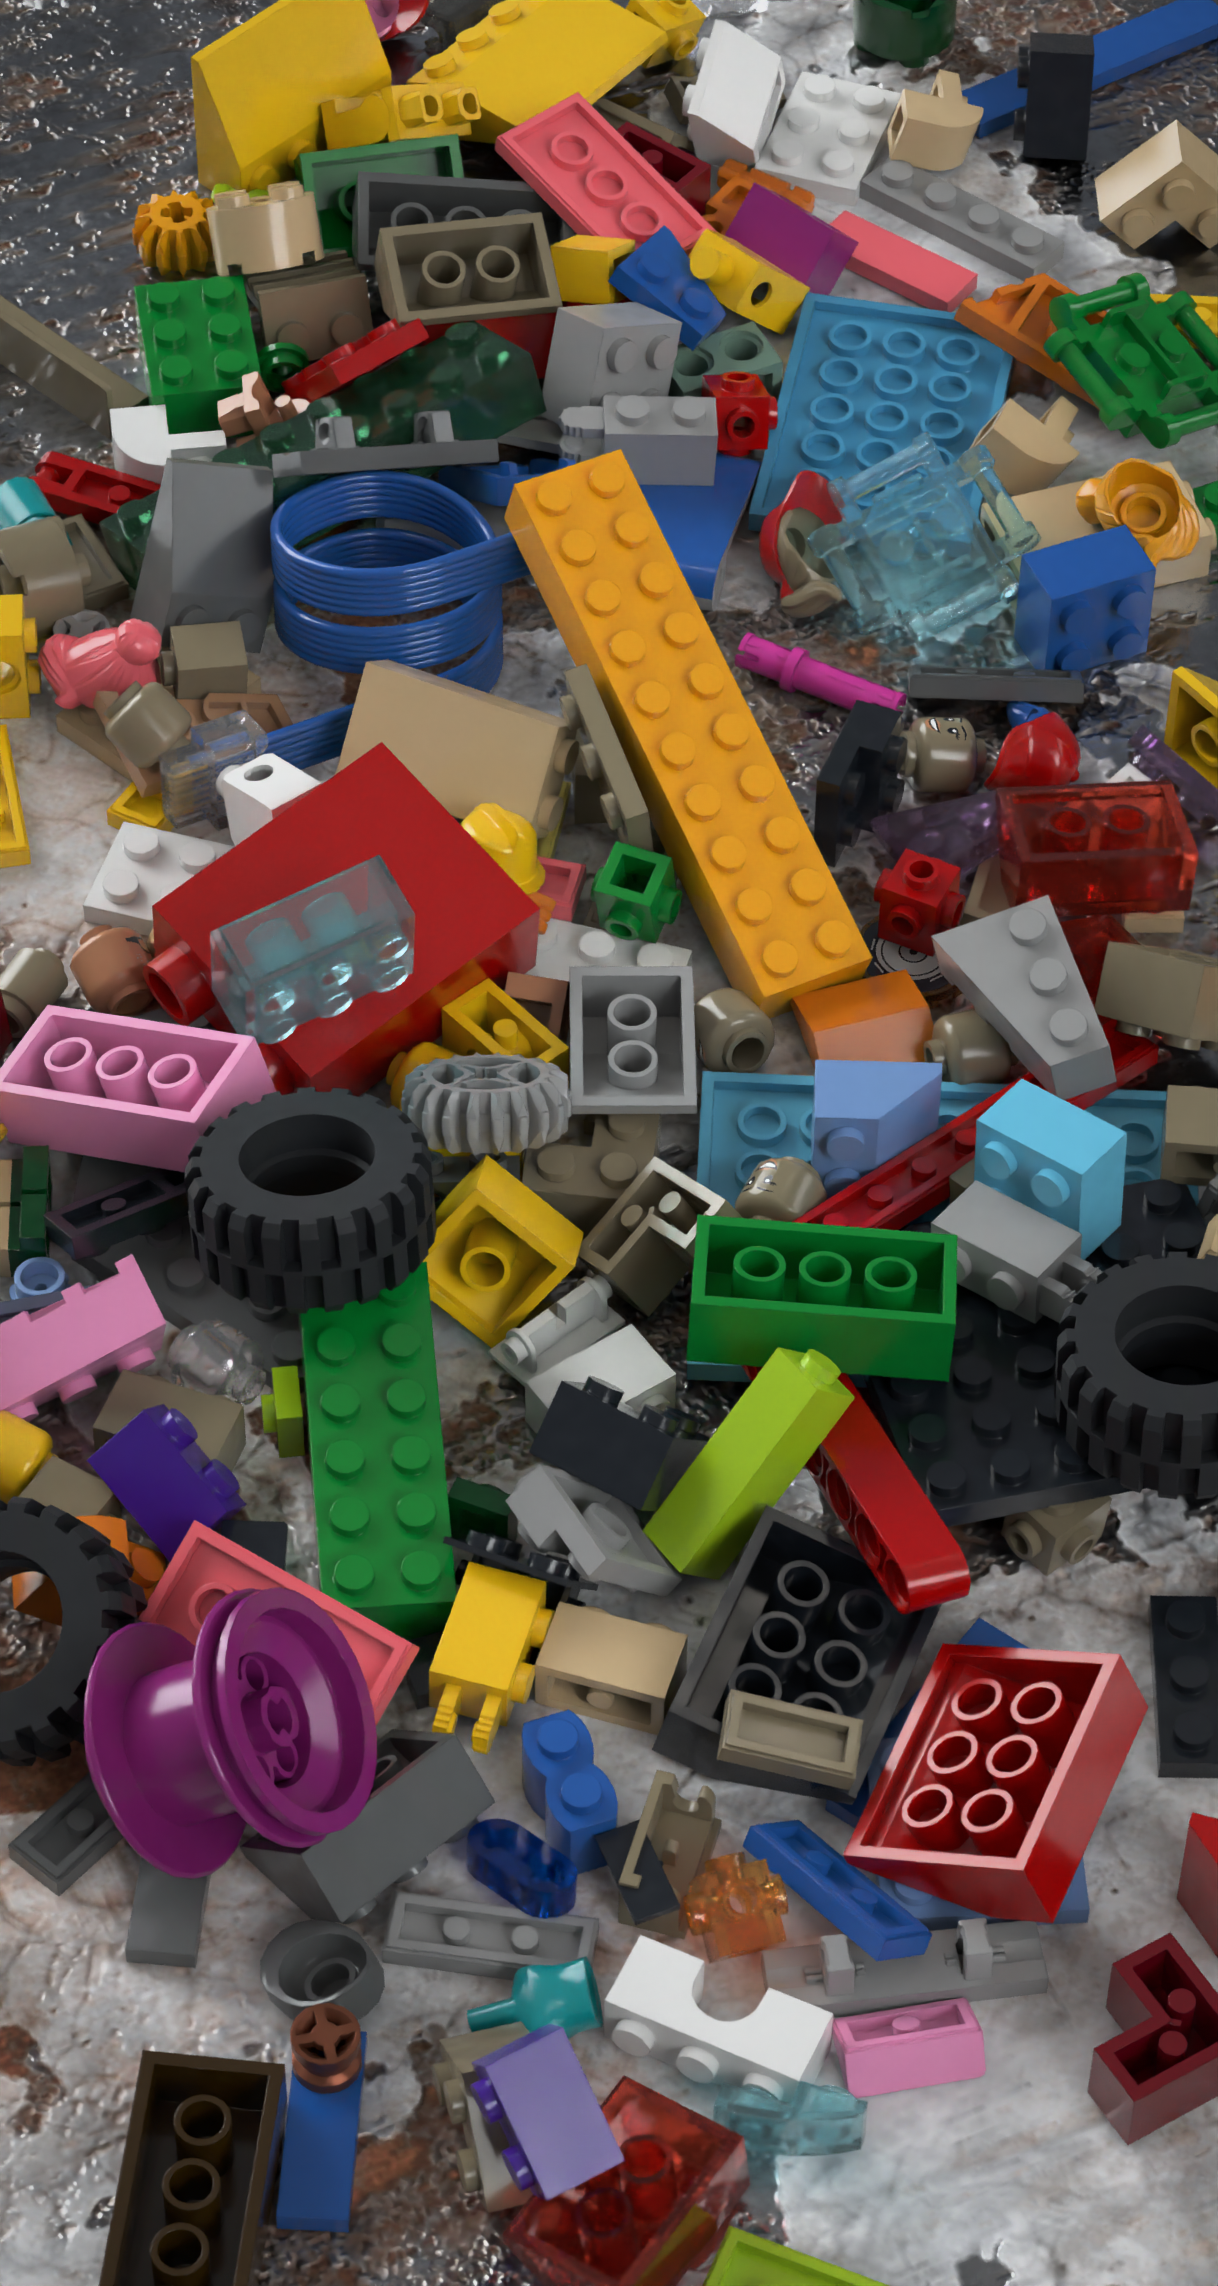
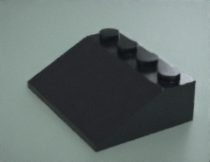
M766 1505L669 1708L652 1750L712 1779L853 1805L942 1604L905 1615L899 1613L856 1546ZM730 1690L742 1691L863 1720L856 1779L851 1789L846 1790L718 1760L717 1754L725 1702Z

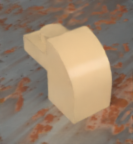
M939 69L930 94L903 89L887 130L890 161L903 160L910 163L913 167L934 171L950 170L963 163L983 116V107L968 104V98L962 96L958 73Z
M1061 396L1038 420L1009 398L979 431L963 462L995 487L1012 495H1021L1047 489L1080 453L1069 444L1075 434L1068 429L1079 408Z

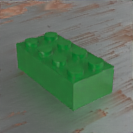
M697 1215L686 1361L764 1367L778 1347L806 1353L809 1349H812L829 1358L836 1364L840 1372L845 1374L949 1382L956 1327L958 1235Z

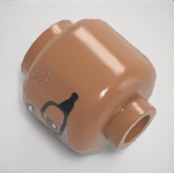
M100 925L86 932L80 939L81 946L73 954L70 969L90 1007L100 1013L127 1017L149 1005L154 996L145 981L143 967L152 961L153 958L140 934L136 930L127 927L112 928L111 925Z

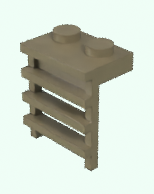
M345 250L324 253V258L315 261L312 256L303 257L304 265L243 275L242 268H240V273L237 274L243 275L246 294L258 309L263 348L278 342L293 343L302 347L307 352L309 361L322 359V357L349 342H355L373 330L366 275L356 269L353 259L348 258Z

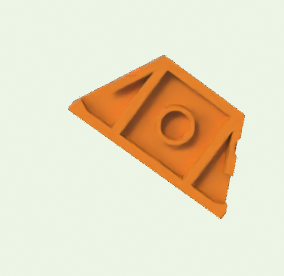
M1041 273L1026 278L1022 284H1008L996 288L989 299L977 303L972 297L963 300L953 317L954 320L1011 354L1017 361L1030 366L1056 382L1067 392L1077 395L1099 409L1061 362H1053L1043 349L1046 340L1058 331L1049 315L1051 300L1054 297L1068 293L1075 294L1076 296H1079V294L1047 274ZM1098 312L1084 318L1090 325L1102 322L1107 312Z

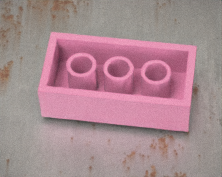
M47 1005L0 1068V1122L4 1123L8 1129L6 1136L10 1143L27 1146L49 1145L51 1150L185 1172V1167L189 1162V1153L211 1123L219 1116L227 1119L232 1108L246 1101L251 1105L260 1102L263 1095L274 1093L276 1089L256 1038L253 1036Z

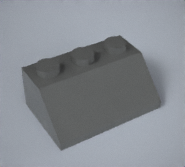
M392 1729L377 1740V1765L374 1784L368 1801L365 1804L366 1806L354 1822L343 1830L326 1834L321 1843L300 1849L281 1846L263 1837L259 1832L241 1845L240 1848L245 1857L309 1918L349 1924L361 1919L372 1911L377 1904L375 1897L392 1883H402L419 1874L428 1864L426 1857L443 1843L458 1841L471 1833L479 1824L477 1816L493 1805L495 1800L456 1734Z

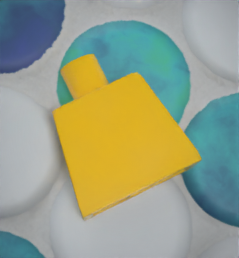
M710 229L702 232L688 256L692 274L706 282L718 302L737 314L781 335L784 334L810 289L741 243ZM767 282L768 292L765 298L761 301L753 297L752 293L759 284Z

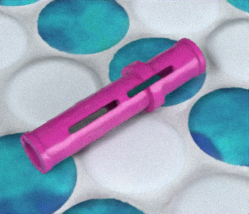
M751 632L746 633L739 644L738 650L745 653L744 655L736 654L735 666L779 682L780 689L792 693L798 689L848 710H852L856 700H860L903 713L897 707L898 705L905 706L906 693L891 690L810 658V653L806 649L795 647L793 650L759 638Z

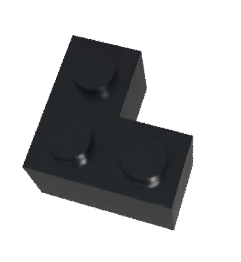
M1030 32L1029 47L1019 46L1017 88L1026 89L1027 95L1026 108L1015 109L1013 141H1023V157L1086 161L1095 56L1093 35Z
M588 1376L585 1383L561 1381L529 1453L639 1510L657 1511L710 1440L709 1437L698 1432L702 1422L687 1413L666 1406L663 1411L644 1404L642 1410L638 1411L621 1402L624 1394L623 1390L594 1376Z

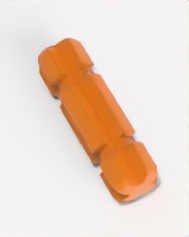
M727 159L718 169L717 185L720 189L737 175L779 193L810 213L814 210L815 196L806 189L794 186L792 190L790 189L791 184L756 168H751L749 172L747 171L748 165L734 159Z

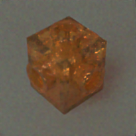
M737 1852L704 1862L706 1873L698 1875L689 1882L692 1894L683 1896V1905L691 1934L693 1936L702 1935L709 1964L761 1952L762 1950L773 1949L787 1941L781 1915L788 1914L789 1912L785 1886L779 1873L770 1875L766 1859L747 1863L744 1852ZM730 1896L740 1902L742 1913L732 1908Z

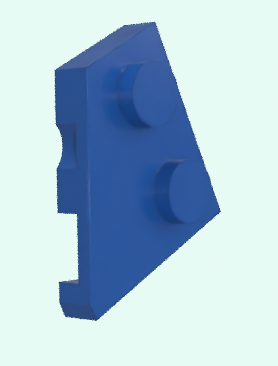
M665 225L619 264L608 280L610 284L632 302H638L681 321L682 327L679 340L692 351L719 327L727 315L706 282L692 274L689 257L671 230Z

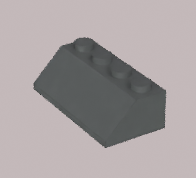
M358 171L352 216V254L357 270L375 271L374 261L379 229L385 227L542 212L549 247L573 237L574 230L527 182Z

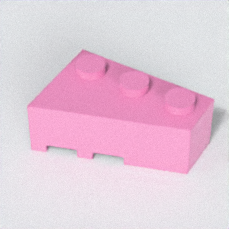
M133 1254L115 1263L119 1274L86 1289L78 1282L61 1291L64 1299L32 1314H28V1311H23L0 1324V1411H8L30 1422L39 1415L36 1407L57 1397H60L63 1404L76 1401L98 1388L95 1382L96 1379L115 1370H119L120 1374L123 1369L138 1372L156 1361L154 1352L162 1348L166 1321Z

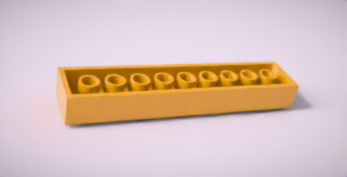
M619 449L514 484L504 519L576 667L587 664L649 811V818L667 855L672 857L673 867L732 988L747 994L771 1019L793 1011L790 1004L792 997L809 991L861 980L873 957L622 450Z

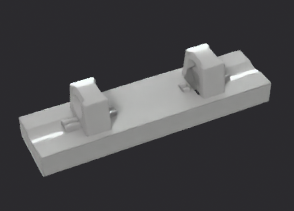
M986 1918L960 1920L957 1928L930 1931L932 1937L924 1955L884 1961L874 1960L856 1943L849 1940V1937L845 1934L821 1936L820 1944L762 1950L761 1970L765 1992L770 1987L833 2013V2018L962 1997L964 1999L967 1998L968 2002L1042 1994L1047 1993L1049 1977L1042 1952L1037 1922L1022 1920L987 1924ZM958 1954H964L963 1973H961Z

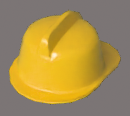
M481 803L475 807L462 821L461 826L527 895L537 892L545 882V869L537 858V834L532 824L523 816L510 810H505L496 803Z

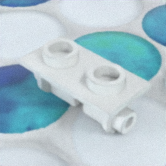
M600 1275L594 1278L585 1276L577 1282V1287L524 1326L521 1328L514 1327L506 1333V1339L490 1349L488 1355L525 1387V1381L610 1336L625 1325V1319L608 1306L607 1299L612 1296L613 1292L607 1280Z

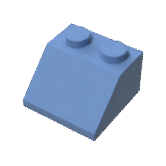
M815 1060L811 1166L819 1173L827 1193V1199L938 1130L942 1063Z

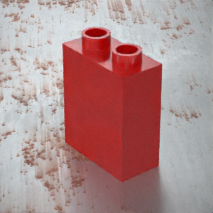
M380 742L152 905L155 958L143 967V975L155 999L178 1024L189 1026L203 1015L217 1031L255 1037L276 1092L280 1091L281 1095L298 1093L297 1088L315 1087L316 1092H331L332 1088L349 1089L354 1096L359 1097L386 1077L388 1068L398 1053L402 1051L408 1053L419 1043L424 1041L433 1042L442 1036V1007L487 978L504 990L508 972L525 974L536 966L540 908L385 744Z

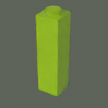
M778 1347L642 1530L680 1574L719 1580L751 1538L766 1505L774 1507L854 1400V1395L837 1379L841 1374L839 1368L825 1355L809 1349L806 1353Z

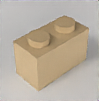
M559 1601L535 1663V1703L564 1711L569 1709L575 1714L658 1735L687 1673L688 1635L675 1632L659 1623H641L610 1615L598 1607H580Z

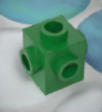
M616 841L605 866L600 867L594 877L590 898L591 901L596 902L601 928L606 929L615 937L623 940L632 941L638 938L656 943L664 924L672 925L679 913L682 902V890L676 887L672 857Z

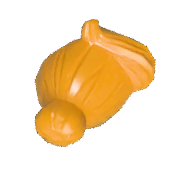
M1136 458L1124 460L1107 471L1103 479L1092 478L1086 481L1076 493L1075 504L1077 510L1088 523L1101 524L1104 530L1126 524L1155 568L1159 561H1175L1190 555L1199 540L1200 524L1194 506L1184 497L1178 482L1170 472L1152 465L1148 461Z

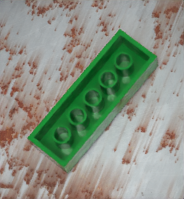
M422 1262L414 1273L409 1272V1276L404 1283L392 1291L387 1288L380 1290V1294L375 1300L362 1305L358 1301L346 1303L343 1310L325 1312V1307L309 1308L307 1314L299 1313L319 1591L405 1640L443 1631L457 1596L453 1548L451 1545L443 1543L445 1536L451 1537L428 1271L427 1262Z

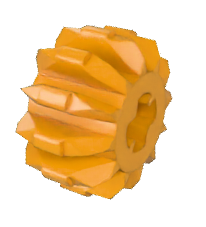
M172 189L169 196L163 197L158 194H152L150 203L138 205L137 215L134 220L135 228H132L133 245L136 246V252L140 254L144 267L152 268L158 266L161 276L166 275L170 271H179L184 277L186 271L190 269L204 272L207 262L215 261L206 212L207 208L214 206L213 200L209 198L198 199L195 190L190 191L186 195H179Z

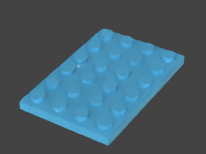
M807 293L804 298L777 402V427L775 430H770L768 449H765L749 511L748 530L761 531L764 518L783 502L797 474L803 470H810L824 477L838 491L843 507L839 535L842 543L970 561L981 515V504L984 501L988 481L965 464L963 459L979 431L1005 404L1015 358L954 320L953 317L956 314L954 312Z

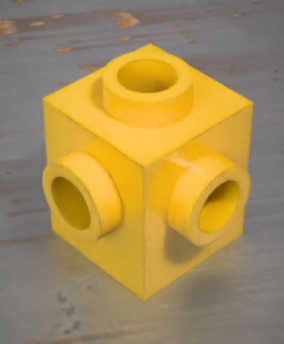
M630 0L625 8L667 33L669 41L641 64L645 69L672 59L678 61L690 54L698 42L696 35L706 18L691 0Z

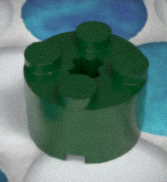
M854 0L852 22L854 45L861 51L871 52L882 58L899 61L906 68L924 67L928 64L929 57L937 55L946 49L954 38L957 0Z

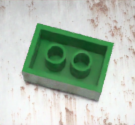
M243 275L217 276L207 279L159 282L156 284L134 286L137 336L146 391L149 396V406L165 404L169 435L222 430L218 420L217 402L243 393V375L258 371L261 376ZM250 430L234 436H227L226 438L245 437L253 435L254 432Z

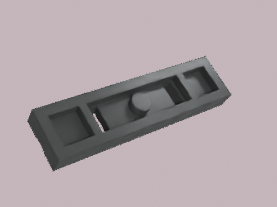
M448 410L415 413L414 442H411V444L359 448L355 444L352 418L350 416L325 417L315 421L316 448L310 451L272 455L274 478L499 462L497 439L470 441L454 439L450 411Z

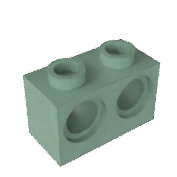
M754 321L711 334L694 351L683 343L678 345L668 397H702L703 375H722L726 372L741 371L757 374L769 395L775 396L778 402L782 387L783 361Z

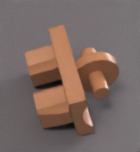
M256 371L242 376L243 393L217 402L218 420L226 437L253 430V435L236 439L237 455L240 464L264 466L273 469V454L290 453L294 448V443L300 446L309 441V432L315 426L317 415L312 404L304 399L291 400L290 396L281 395L275 400L274 404L259 372ZM295 476L278 477L280 483L296 479Z

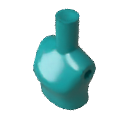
M586 1956L558 1965L524 1966L518 1969L514 1975L511 1997L509 1999L467 2010V2019L471 2032L522 2021L530 2033L547 2024L561 2026L564 2028L568 2039H570L579 2032L603 2027V2013L598 1986L592 1966Z

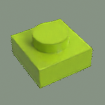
M297 1365L271 1368L273 1394L261 1395L264 1433H277L279 1458L305 1456L303 1414Z

